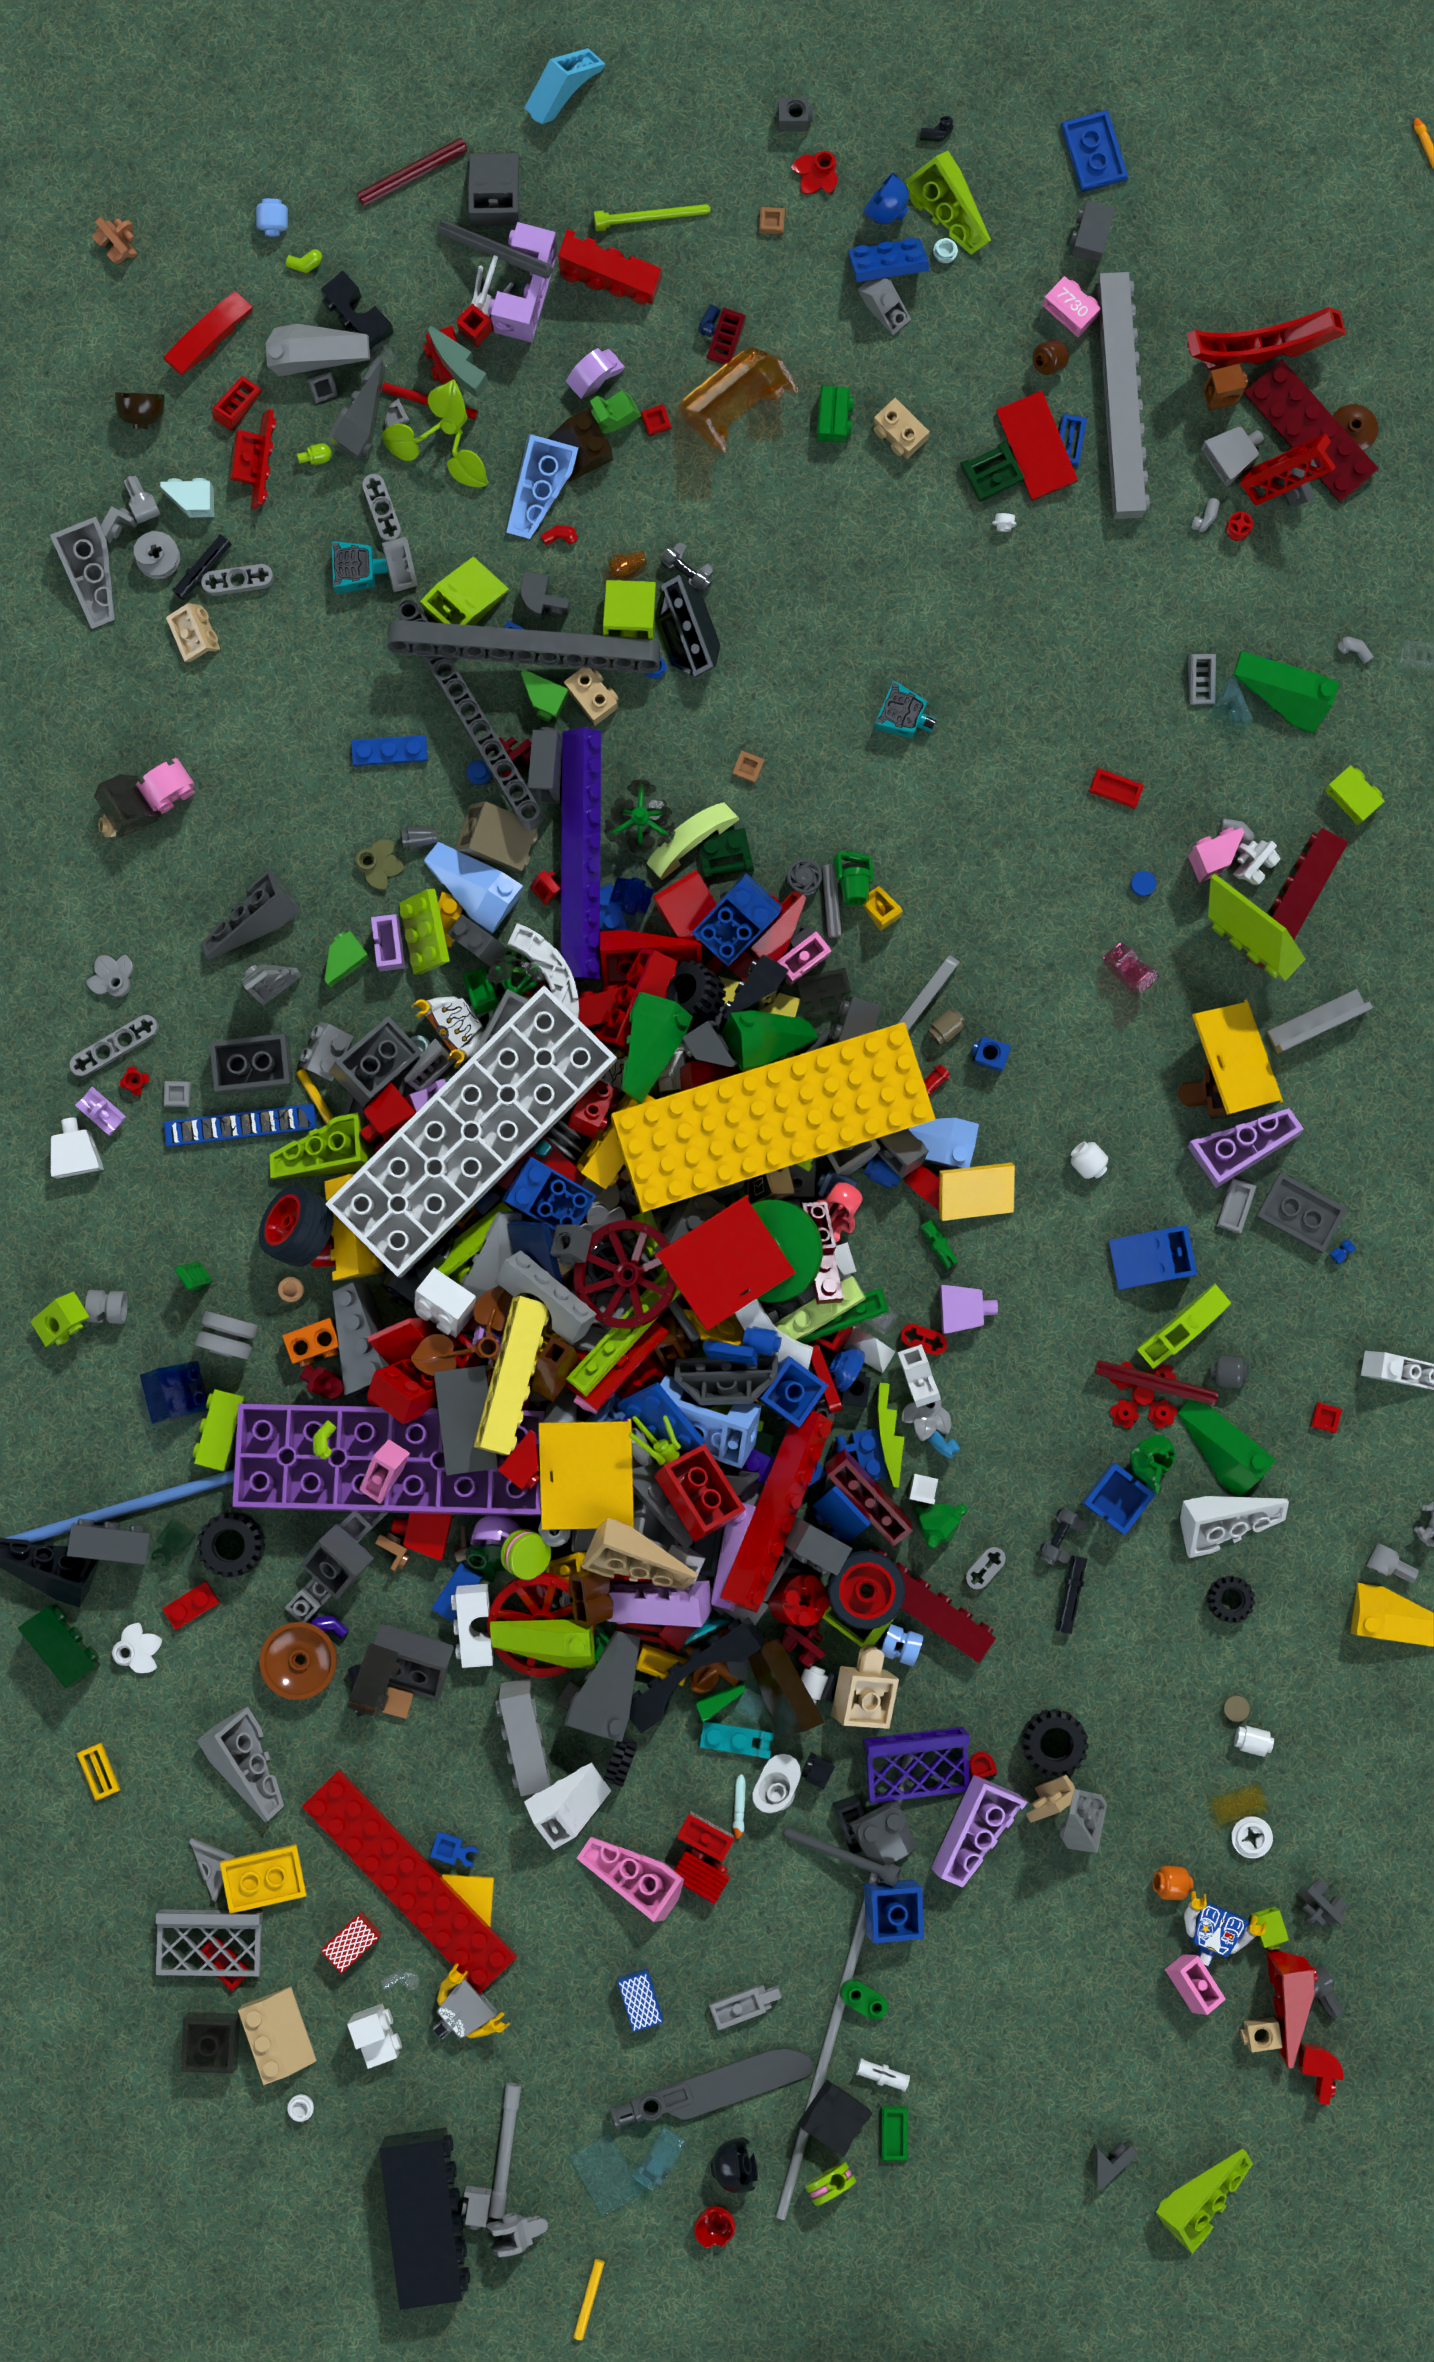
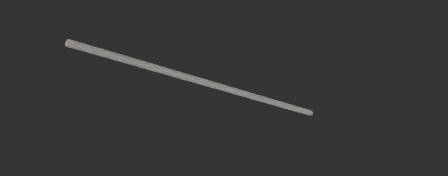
M904 1754L901 1767L905 1770L914 1758L909 1754ZM906 1776L897 1786L901 1791H905L908 1777ZM901 1799V1800H895V1801H897V1803H898V1805H899V1808H900L902 1799ZM871 1872L869 1883H879L880 1876ZM865 1897L805 2111L823 2086L845 2007V2003L840 1997V1988L845 1981L853 1979L866 1932ZM801 2127L776 2213V2218L781 2220L786 2219L809 2134L802 2130Z

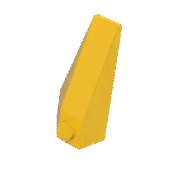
M1357 1583L1350 1633L1434 1647V1613L1385 1587Z

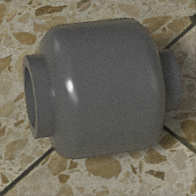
M1221 1355L1217 1363H1212L1211 1378H1216L1218 1387L1240 1389L1243 1383L1248 1382L1249 1364L1245 1363L1243 1357Z

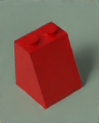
M694 870L654 895V905L675 938L700 941L691 932L715 907L716 902L697 870ZM701 942L702 951L706 946Z

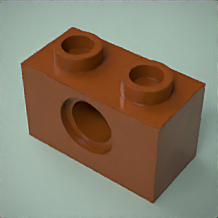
M1240 364L1210 372L1203 387L1209 411L1238 404L1248 385L1247 375L1245 371L1242 372Z

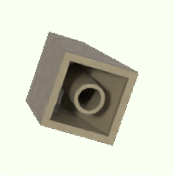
M484 801L469 805L454 849L472 858L518 872L527 867L530 860L528 853L531 845L533 846L538 838L537 829L527 830L523 828L514 813Z

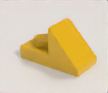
M442 892L438 906L446 945L451 947L454 939L447 935V933L461 916L464 909L459 902L457 903L453 899L451 894Z

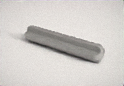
M827 864L822 867L827 933L829 938H838L841 936L837 879L835 878L834 865Z

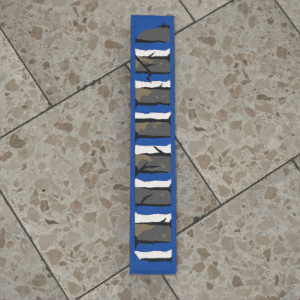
M306 1104L164 1121L166 1146L173 1147L317 1129L315 1105Z

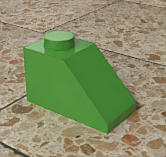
M523 669L521 677L534 712H537L536 716L547 722H550L551 719L557 721L568 699V689Z
M351 931L338 934L332 940L334 943L329 947L325 982L330 988L370 959Z

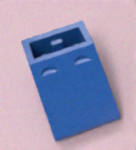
M745 873L691 933L723 963L729 966L780 914L782 906Z
M526 1156L501 1200L538 1222L549 1224V1228L556 1231L557 1225L577 1224L579 1226L597 1195L533 1157Z
M1187 1225L1108 1240L1118 1290L1197 1275Z

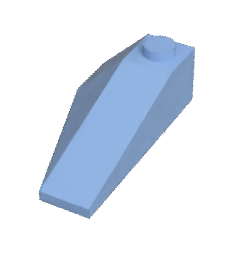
M528 434L506 533L529 539L532 537L561 488L572 474L578 447Z
M939 1118L909 1128V1131L918 1140H921L929 1150L924 1160L925 1162L952 1169L970 1167L979 1124L958 1118Z

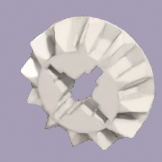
M1256 1816L1244 1817L1239 1822H1236L1231 1832L1234 1848L1239 1854L1247 1858H1259L1265 1855L1273 1842L1270 1826ZM1248 1827L1253 1833H1262L1255 1838V1848L1250 1841H1242V1839L1248 1836Z

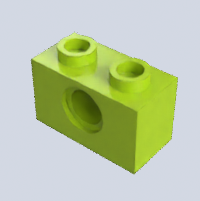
M73 1291L55 1299L30 1322L45 1347L54 1343L59 1346L71 1339L69 1335L80 1331L83 1328L82 1323L90 1316Z

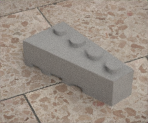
M530 1677L501 1683L499 1700L495 1701L498 1716L503 1715L504 1725H501L503 1740H508L510 1749H506L509 1765L514 1764L515 1773H512L514 1789L519 1788L520 1796L539 1793L551 1786L545 1748L541 1745L543 1743L540 1724L536 1723L537 1708L535 1698L531 1699L532 1683Z

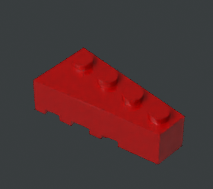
M641 948L626 975L627 980H629L627 985L618 990L615 996L617 999L612 1012H606L602 1019L606 1022L601 1032L596 1030L594 1035L605 1045L629 1052V1045L626 1044L627 1036L631 1035L632 1022H629V1017L638 993L644 992L666 998V990L670 980L675 975L678 961L654 949Z

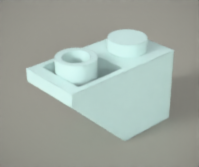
M172 478L168 479V482H160V487L164 494L189 518L214 517V488L210 481L204 478H194L192 481Z

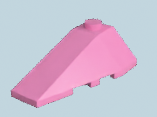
M590 1837L577 1857L581 1863L653 1922L665 1920L679 1900L684 1878L663 1862L594 1837Z

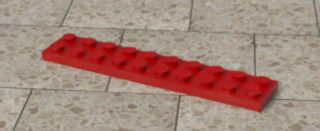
M340 1769L301 1806L453 1966L459 1964L456 1970L460 1974H464L465 1971L468 1972L466 1980L479 1994L516 1959L517 1955Z

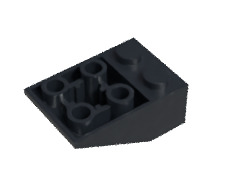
M764 954L759 961L754 959L747 971L749 973L746 977V982L744 980L740 981L734 992L736 993L733 998L734 1001H728L721 1014L723 1015L720 1019L723 1021L722 1030L730 1013L751 1010L760 1011L774 1003L786 983L789 969Z

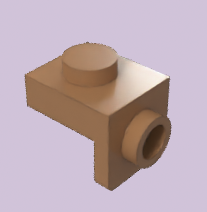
M388 1532L387 1535L380 1534L375 1544L397 1555L390 1569L394 1572L398 1568L403 1569L410 1558V1555L406 1554L409 1548L404 1547L400 1543L402 1539L393 1533Z

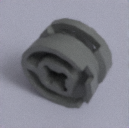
M799 859L789 867L787 884L792 892L794 890L804 896L814 894L820 887L822 871L814 861Z

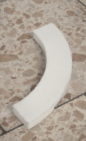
M517 923L507 944L508 948L522 954L534 964L539 965L538 969L547 980L552 994L579 1020L578 993L574 978L566 961L558 950L548 943L544 937L530 928Z
M758 1299L735 1312L744 1330L747 1327L753 1328V1326L778 1331V1337H782L779 1352H774L773 1354L778 1355V1362L790 1356L807 1370L809 1369L813 1347L798 1342L779 1331L764 1312Z

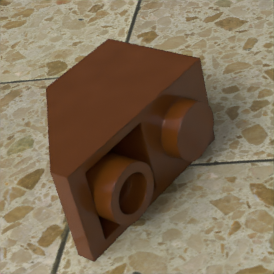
M554 1337L550 1339L537 1360L532 1385L533 1392L552 1402L555 1401L568 1382L566 1378L582 1361L572 1346Z

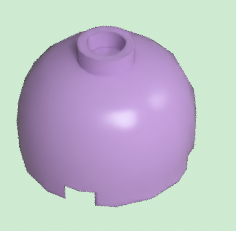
M486 1515L475 1525L470 1543L471 1545L481 1546L490 1544L503 1546L507 1537L521 1529L516 1520L508 1515Z

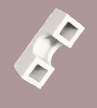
M488 1584L457 1586L455 1595H451L452 1610H457V1619H454V1634L459 1635L460 1644H456V1658L461 1659L462 1668L493 1666L494 1650L491 1644V1637H489L488 1633L475 1631L471 1626V1622L474 1619L489 1616Z

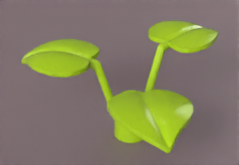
M455 380L436 387L428 396V404L431 411L436 416L443 418L437 425L417 438H414L413 430L405 424L390 425L381 435L384 445L393 455L404 461H412L419 455L417 443L439 428H442L446 434H456L452 449L454 457L450 458L447 462V467L452 477L456 481L471 487H484L489 483L484 464L477 454L469 450L457 452L460 436L463 434L461 427L467 422L468 417L463 397Z

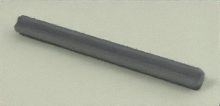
M445 220L441 221L437 227V231L442 236L492 257L497 256L498 259L545 279L549 278L553 272V268L546 262Z

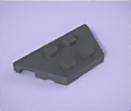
M656 1463L633 1468V1492L686 1550L692 1545L693 1539L654 1477L663 1465Z

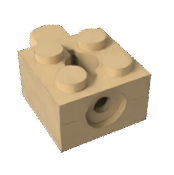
M865 1645L860 1649L857 1667L840 1666L831 1716L843 1726L890 1728L899 1679L887 1670L882 1669L885 1655L873 1645Z

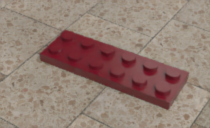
M1283 359L1244 391L1247 399L1292 449L1325 433L1327 434L1331 442L1325 452L1336 467L1332 472L1318 479L1339 503L1378 471L1379 468ZM1319 457L1313 459L1318 468L1325 467Z

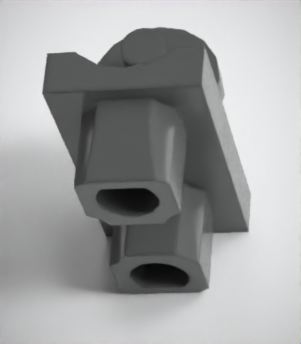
M1321 1879L1315 1880L1309 1886L1301 1888L1296 1893L1306 1903L1302 1907L1307 1913L1304 1921L1308 1925L1316 1922L1321 1927L1325 1923L1329 1927L1336 1923L1341 1925L1345 1920L1342 1914L1347 1904L1337 1896L1328 1902L1323 1896L1329 1890V1886Z

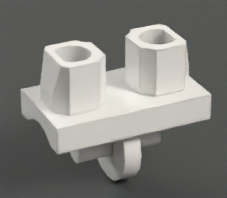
M1263 840L1259 844L1252 841L1249 846L1241 843L1238 846V851L1241 855L1237 859L1241 865L1233 874L1238 879H1245L1252 885H1259L1265 878V875L1258 869L1262 863L1268 868H1272L1280 860L1279 855L1274 850L1277 845L1273 841L1267 843Z

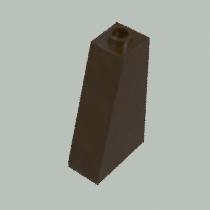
M767 1636L763 1637L766 1640L765 1645L748 1657L777 1737L802 1733L823 1724L824 1720L779 1638L768 1640Z

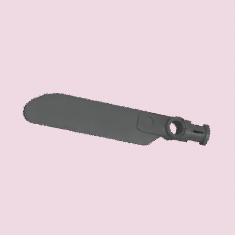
M789 2048L771 2049L654 2091H645L641 2096L631 2099L630 2103L619 2107L611 2106L610 2110L617 2130L621 2129L622 2125L633 2121L639 2123L645 2120H656L664 2113H669L682 2120L690 2119L803 2079L812 2073L813 2064L810 2057L801 2051ZM648 2100L657 2102V2107L652 2111H648L643 2107Z

